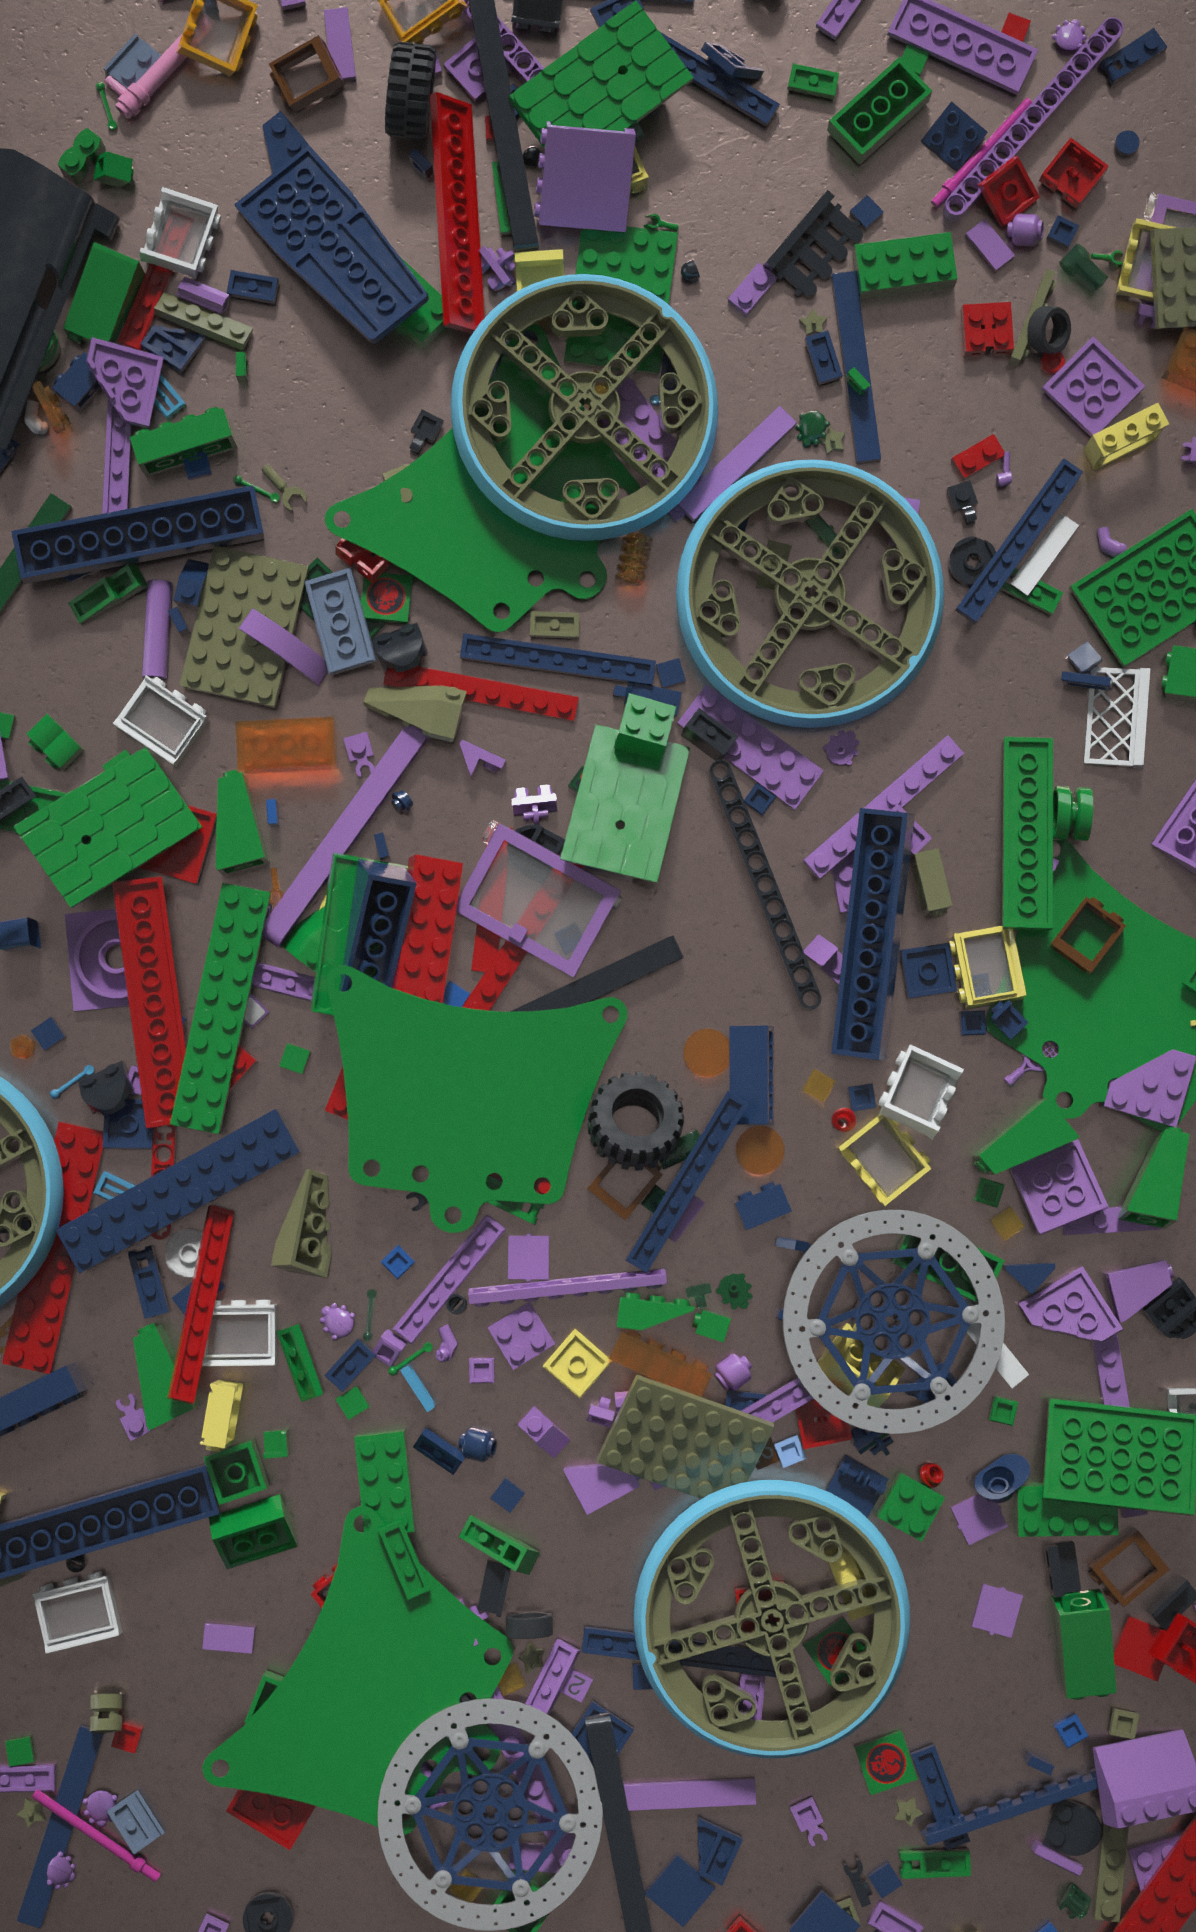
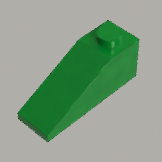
M472 1515L469 1516L459 1535V1538L515 1572L530 1575L540 1555V1552Z

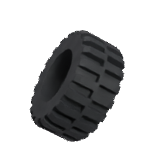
M399 41L393 46L385 106V133L390 137L422 141L428 136L431 119L430 95L434 93L436 49L431 45Z
M636 1071L635 1075L625 1072L621 1073L619 1079L617 1076H613L608 1079L607 1084L603 1083L598 1088V1093L594 1095L591 1103L587 1129L588 1134L591 1135L590 1141L592 1146H598L597 1153L602 1158L607 1156L609 1158L608 1163L612 1165L616 1163L621 1164V1169L628 1170L629 1167H635V1171H640L646 1165L649 1169L656 1167L658 1160L663 1163L668 1159L669 1154L674 1152L684 1124L683 1105L681 1101H677L678 1094L676 1091L668 1089L669 1084L666 1081L662 1080L659 1082L656 1080L657 1076L650 1074L648 1077L643 1076V1072ZM625 1106H639L651 1112L659 1126L650 1135L632 1136L618 1128L613 1120V1114Z

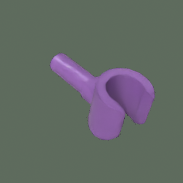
M1004 452V473L996 474L999 487L1010 485L1012 482L1009 468L1010 452Z

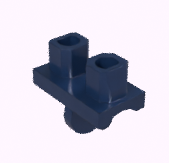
M859 1427L851 1430V1435L855 1442L854 1446L860 1455L869 1449L873 1456L880 1451L885 1456L890 1454L886 1448L894 1442L889 1436L890 1434L873 1431L867 1434L864 1429Z

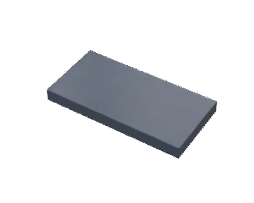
M352 568L305 581L329 674L334 675L377 662Z

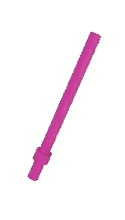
M1026 98L952 179H947L942 185L941 191L931 200L933 206L938 208L1030 106L1032 101L1029 98Z
M36 1789L31 1798L129 1864L131 1870L136 1873H142L153 1882L157 1881L160 1873L147 1865L145 1859L139 1855L134 1856L40 1790Z

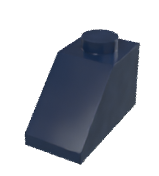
M193 559L187 560L179 576L173 599L177 606L198 611L210 563Z

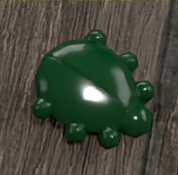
M818 411L801 413L799 415L801 419L800 424L795 427L796 430L800 431L797 439L802 440V445L805 448L810 447L812 443L815 446L819 445L818 439L826 437L825 430L826 427L830 426V422Z
M744 1273L726 1275L720 1281L719 1288L716 1289V1293L718 1295L721 1294L723 1297V1304L731 1303L732 1309H737L738 1306L741 1309H747L749 1305L748 1300L753 1297L751 1293H748L752 1285L746 1283Z

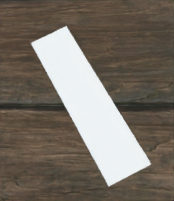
M1061 513L1010 584L1026 595H1029L1079 525Z
M968 1299L966 1303L969 1306H973V1304ZM971 1323L967 1333L976 1345L979 1339L980 1323ZM1003 1343L996 1369L1009 1386L1013 1388L1029 1374Z

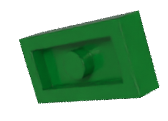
M793 63L787 90L834 99L840 73Z

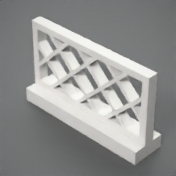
M1095 667L1091 670V675H1096V673L1107 674L1113 680V684H1116L1124 694L1112 702L1104 693L1105 690H1098L1099 693L1094 696L1095 689H1089L1084 764L1143 769L1150 668H1140L1139 670ZM1111 674H1117L1118 676L1114 678ZM1124 675H1135L1134 685L1127 691L1118 682ZM1134 690V696L1132 698L1129 693ZM1102 695L1109 702L1110 706L1102 713H1099L1093 707V704ZM1127 696L1133 703V708L1124 715L1116 704ZM1112 708L1122 717L1113 726L1102 717ZM1094 712L1097 715V717L1092 720ZM1131 714H1132V723H1131L1130 720L1127 718V717H1129ZM1101 719L1109 729L1098 738L1092 731V725ZM1125 720L1131 727V733L1122 739L1114 729ZM1110 732L1120 741L1111 750L1101 741ZM1091 735H1092L1093 738L1095 739V741H1094L1092 744H1091ZM1129 738H1130V747H1129V745L1126 743V741H1127ZM1097 743L1107 752L1100 759H1090V749ZM1123 744L1129 751V761L1118 760L1112 753ZM1110 755L1113 760H1107L1106 758Z

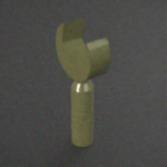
M269 464L262 468L261 471L280 491L284 492L282 502L288 511L293 512L289 505L292 497H302L307 505L306 494L301 488L295 486L288 488L285 481Z

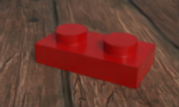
M992 434L952 457L951 461L962 479L965 480L1003 458L1005 451L996 436Z

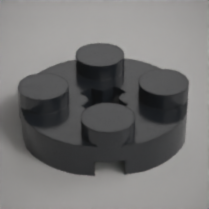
M973 536L966 537L957 542L949 555V569L953 577L964 586H973L995 555L996 550L994 546L987 540ZM972 555L973 558H979L977 567L967 564L969 561L968 556Z
M263 1892L256 1895L248 1902L243 1913L245 1932H289L294 1921L291 1904L284 1895L275 1892ZM266 1912H270L271 1915L275 1916L271 1925H267V1922L261 1919V1917L265 1916Z

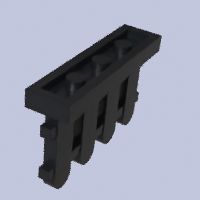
M829 190L821 196L763 265L770 272L774 268L778 272L776 277L779 280L784 277L796 288L794 293L797 296H800L801 293L805 297L815 295L817 286L812 280L816 276L821 279H827L831 276L832 267L828 264V261L831 258L836 261H843L847 257L848 251L843 246L847 239L851 243H858L863 238V232L858 227L861 223L857 219L852 222L840 211L842 206L839 203L835 206L831 203L835 196ZM819 214L824 218L820 224L815 220ZM828 223L842 234L839 240L834 238L825 229ZM804 232L809 236L805 242L800 239ZM813 241L827 252L823 259L809 247ZM788 251L794 254L789 260L785 257ZM798 259L812 271L808 276L794 265Z

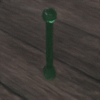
M373 1289L367 1292L369 1302L366 1331L363 1333L365 1341L372 1339L370 1331L373 1301L377 1296V1292Z

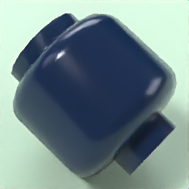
M471 1427L465 1434H461L458 1446L462 1449V1454L466 1459L486 1462L495 1455L497 1439L494 1438L493 1433L489 1430Z

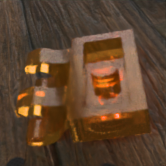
M41 381L32 384V388L53 430L57 434L66 430L64 425L69 426L71 422L67 415L63 414L60 407L55 409L53 404H60L56 393H52L49 386L44 388Z

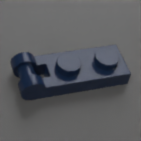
M1152 28L1113 55L1103 59L1098 65L1102 71H1106L1109 75L1108 80L1113 85L1166 51L1167 45L1155 28ZM1118 63L1121 69L1117 70L1114 64Z
M153 1245L146 1246L145 1250L128 1251L144 1318L170 1312ZM147 1259L149 1266L140 1268L139 1261Z

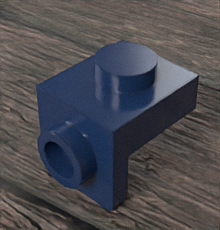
M1009 1000L1005 1004L1000 1001L991 1010L993 1015L990 1020L1009 1040L1029 1023L1012 1006Z

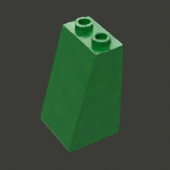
M94 242L63 326L69 340L77 344L84 342L90 345L91 338L93 337L116 344L145 276V272L138 260Z
M1173 645L1172 652L1167 654L1166 666L1169 667L1168 676H1163L1161 689L1165 690L1164 693L1167 698L1196 703V648Z
M237 770L225 772L223 777L218 778L215 866L222 875L270 863L248 779L242 772L238 773Z
M1048 1098L1041 1099L974 1154L973 1157L976 1159L974 1165L982 1174L995 1175L1072 1142L1080 1136Z
M1168 1127V1129L1162 1131L1154 1139L1123 1203L1117 1220L1167 1229L1177 1221L1189 1133H1184L1181 1128Z
M155 1323L137 1330L139 1335L133 1338L148 1431L200 1406L196 1396L193 1404L167 1399L177 1354L163 1325L156 1327Z
M1101 1590L1065 1593V1596L1062 1597L1051 1595L1062 1688L1066 1698L1081 1700L1088 1696L1106 1697L1109 1694L1117 1693L1110 1608Z

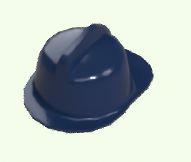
M1004 1455L977 1474L974 1480L975 1489L988 1502L1004 1503L1011 1499L1015 1491L1028 1480L1030 1465L1021 1455Z

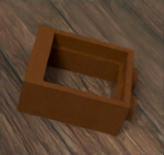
M319 35L269 63L272 70L269 75L275 86H280L283 92L280 94L284 105L286 107L290 106L295 112L345 85L344 79L326 43ZM317 54L329 80L295 98L283 72Z
M1085 897L1049 946L1088 976L1126 927L1123 924L1124 919L1115 912L1110 914L1103 909L1104 905L1094 897L1091 899ZM1085 909L1115 930L1093 961L1062 940Z
M608 1163L587 1189L621 1218L626 1220L663 1176L659 1172L662 1169L659 1164L651 1169L647 1165L644 1166L654 1176L627 1209L599 1186V1183L614 1165Z
M1134 1527L1088 1565L1092 1570L1090 1576L1098 1585L1103 1583L1108 1589L1105 1593L1114 1605L1119 1603L1123 1607L1127 1606L1170 1570L1143 1535ZM1134 1543L1155 1570L1122 1596L1101 1569L1129 1545Z

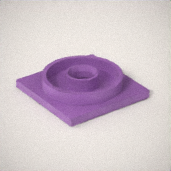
M108 909L65 914L73 1011L129 1006L124 968L113 969L108 966L105 960L107 950L112 946L120 945L116 910Z

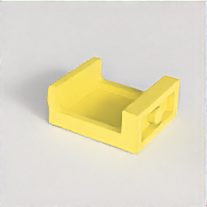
M563 249L515 252L517 291L549 278L564 276Z

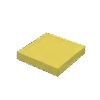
M574 1329L545 1362L543 1367L580 1399L612 1360L578 1330Z

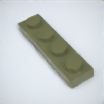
M1046 269L1008 362L1011 365L1018 366L1020 360L1025 361L1031 348L1026 346L1028 343L1027 328L1029 319L1036 309L1048 306V303L1044 302L1047 294L1052 295L1057 281L1053 280L1056 272Z
M166 292L163 293L154 308V315L240 350L245 348L253 333V327Z
M1102 1819L1103 1832L1100 1840L1093 1918L1095 1920L1120 1922L1129 1826L1118 1829L1105 1825Z

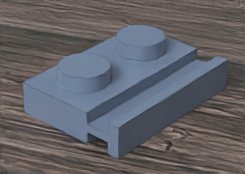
M135 33L104 67V71L127 89L132 83H136L161 55Z
M138 1790L107 1810V1813L133 1854L165 1833Z

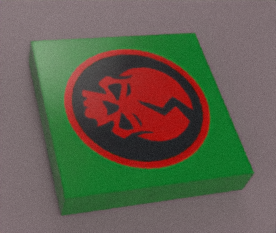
M382 573L374 583H371L364 577L361 604L365 619L369 621L408 624L413 576Z
M844 1616L802 1644L830 1687H832L829 1675L830 1670L846 1640L854 1633ZM856 1641L852 1645V1649L860 1652L864 1649V1646L860 1641ZM844 1672L838 1673L835 1676V1681L839 1682L848 1674Z
M901 1730L854 1745L870 1795L918 1780Z

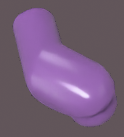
M1109 527L1097 529L1100 547L1104 553L1116 557L1127 550L1124 543L1111 539Z
M449 1324L437 1329L443 1340L439 1350L436 1352V1358L440 1362L449 1361L457 1348V1341Z

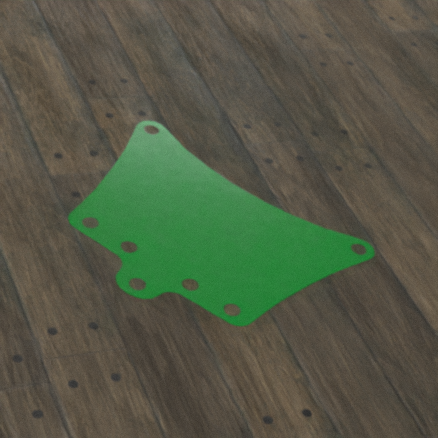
M535 323L526 328L527 331H532L537 335L538 342L535 346L561 368L544 330ZM511 338L508 346H517L518 342ZM504 354L497 370L489 380V384L494 381H502L508 386L511 430L510 436L504 442L492 441L505 465L512 470L553 424L548 410L550 394ZM530 354L523 358L525 362L530 364L536 362L535 356ZM548 370L542 373L543 378L547 380L555 377L553 372ZM562 387L560 389L564 396L573 394L572 389L569 387ZM494 390L491 396L495 399H502L504 393L500 390ZM581 404L580 410L585 411L584 407ZM478 408L475 410V414L478 417H485L488 415V411L484 408ZM572 421L562 423L566 430H573L575 428V424ZM496 424L493 430L501 434L506 431V427L502 424ZM453 427L427 452L403 470L372 489L335 503L329 507L325 514V524L331 533L363 547L411 573L451 599L482 625L494 632H502L510 628L552 589H563L576 598L586 599L600 592L607 579V570L597 553L600 540H567L549 536L518 523L495 506L479 489L469 474L460 456L454 438ZM551 438L546 441L550 448L559 446V442L556 439ZM600 440L589 444L571 441L530 488L548 498L563 502V487L571 480L613 479L618 483L619 487L627 491L628 495L638 491L640 485L612 449ZM538 456L530 459L531 464L534 466L543 464V460ZM522 474L514 476V481L518 484H524L527 478ZM604 487L601 489L604 496L611 497L612 488ZM402 488H408L412 491L413 496L409 502H402ZM569 489L567 491V495L570 498L575 499L580 496L576 489ZM587 505L585 507V511L590 515L598 513V509L594 505ZM344 511L349 514L351 520L347 527L341 528L335 525L333 519L337 512ZM538 570L544 575V582L540 586L535 587L529 584L527 577L531 571ZM584 571L592 572L596 578L595 584L588 588L582 586L579 582L581 573ZM505 603L508 605L510 614L507 618L498 619L495 617L493 609L496 604Z
M1066 839L1054 840L1061 845V852L1058 856L1053 857L1059 861L1053 872V929L1018 930L1015 939L1026 996L1022 1000L1011 1001V1003L1029 1023L1009 1040L990 1020L993 1015L991 1010L997 1005L993 1004L990 1006L986 1016V1028L994 1037L1039 1063L1045 1069L1047 1081L1043 1092V1099L1048 1098L1065 1119H1074L1080 1117L1092 1104L1105 1102L1108 1091L1107 1085L1111 1079L1120 1078L1172 1049L1196 1056V1025L1190 1026V1021L1196 1020V993L1182 985L1185 977L1196 962V939L1156 919L1121 895L1089 866L1074 846ZM1085 897L1089 899L1094 897L1104 905L1103 909L1110 914L1115 912L1124 919L1123 924L1126 927L1088 976L1049 946ZM1085 909L1062 940L1093 961L1115 930ZM1008 965L996 994L1013 991ZM1047 1041H1054L1059 1047L1058 1054L1053 1058L1046 1057L1042 1052V1046ZM1196 1061L1177 1126L1196 1101ZM1069 1092L1072 1095L1073 1103L1069 1108L1063 1109L1057 1105L1056 1097L1059 1093ZM1133 1116L1136 1119L1160 1131H1164L1165 1129H1168V1127H1170L1157 1122Z
M346 965L337 966L332 969L326 979V988L338 1033L344 1070L348 1111V1171L351 1179L357 1184L364 1186L411 1191L424 1195L429 1202L432 1222L442 1231L449 1233H459L471 1227L476 1219L479 1208L487 1201L498 1200L538 1204H553L559 1201L565 1190L575 1144L592 1094L610 1052L626 1023L628 1015L625 1004L617 998L607 997L562 1009L518 1012L478 1010L451 1006L390 988ZM342 974L348 975L352 980V986L346 992L339 991L335 986L336 978ZM608 1006L617 1008L619 1012L618 1019L613 1023H608L603 1019V1010ZM373 1159L379 1163L380 1172L374 1177H369L364 1173L363 1166L366 1161ZM418 1165L425 1166L429 1171L428 1179L420 1183L416 1182L412 1177V1171ZM491 1173H497L502 1177V1186L497 1190H491L486 1185V1178ZM544 1177L549 1180L551 1187L546 1194H538L535 1191L534 1183L538 1178ZM450 1207H457L461 1211V1219L455 1224L448 1223L445 1219V1211Z
M358 1506L352 1509L346 1516L338 1564L326 1600L302 1650L288 1673L249 1721L206 1757L202 1766L203 1775L211 1785L266 1793L301 1801L348 1815L378 1827V1801L386 1770L400 1745L413 1730L429 1717L447 1707L460 1703L459 1700L462 1694L470 1692L477 1699L491 1698L514 1654L513 1645L506 1636L462 1604L422 1565L421 1568L431 1590L407 1600L378 1529L386 1526V1524L372 1508ZM365 1515L370 1519L371 1526L368 1531L358 1532L354 1528L356 1517ZM475 1639H476L477 1642H478V1645L473 1646V1645H474V1642H475ZM490 1648L498 1649L501 1653V1660L496 1665H488L484 1660V1654ZM452 1723L451 1727L455 1729L457 1727V1724ZM486 1724L465 1728L468 1737L499 1741L498 1736ZM445 1736L433 1745L420 1759L408 1780L405 1794L416 1795L428 1777L422 1774L421 1765L429 1759L434 1760L438 1765L452 1745L448 1736ZM489 1748L490 1756L483 1762L489 1770L496 1764L500 1755V1749ZM465 1753L467 1773L481 1775V1771ZM457 1755L453 1756L425 1795L426 1798L435 1796L444 1779L449 1774L460 1771ZM217 1760H225L229 1765V1771L223 1777H217L212 1773V1765ZM399 1800L394 1802L396 1806L400 1805ZM413 1814L408 1820L402 1821L404 1835L412 1832L417 1826Z

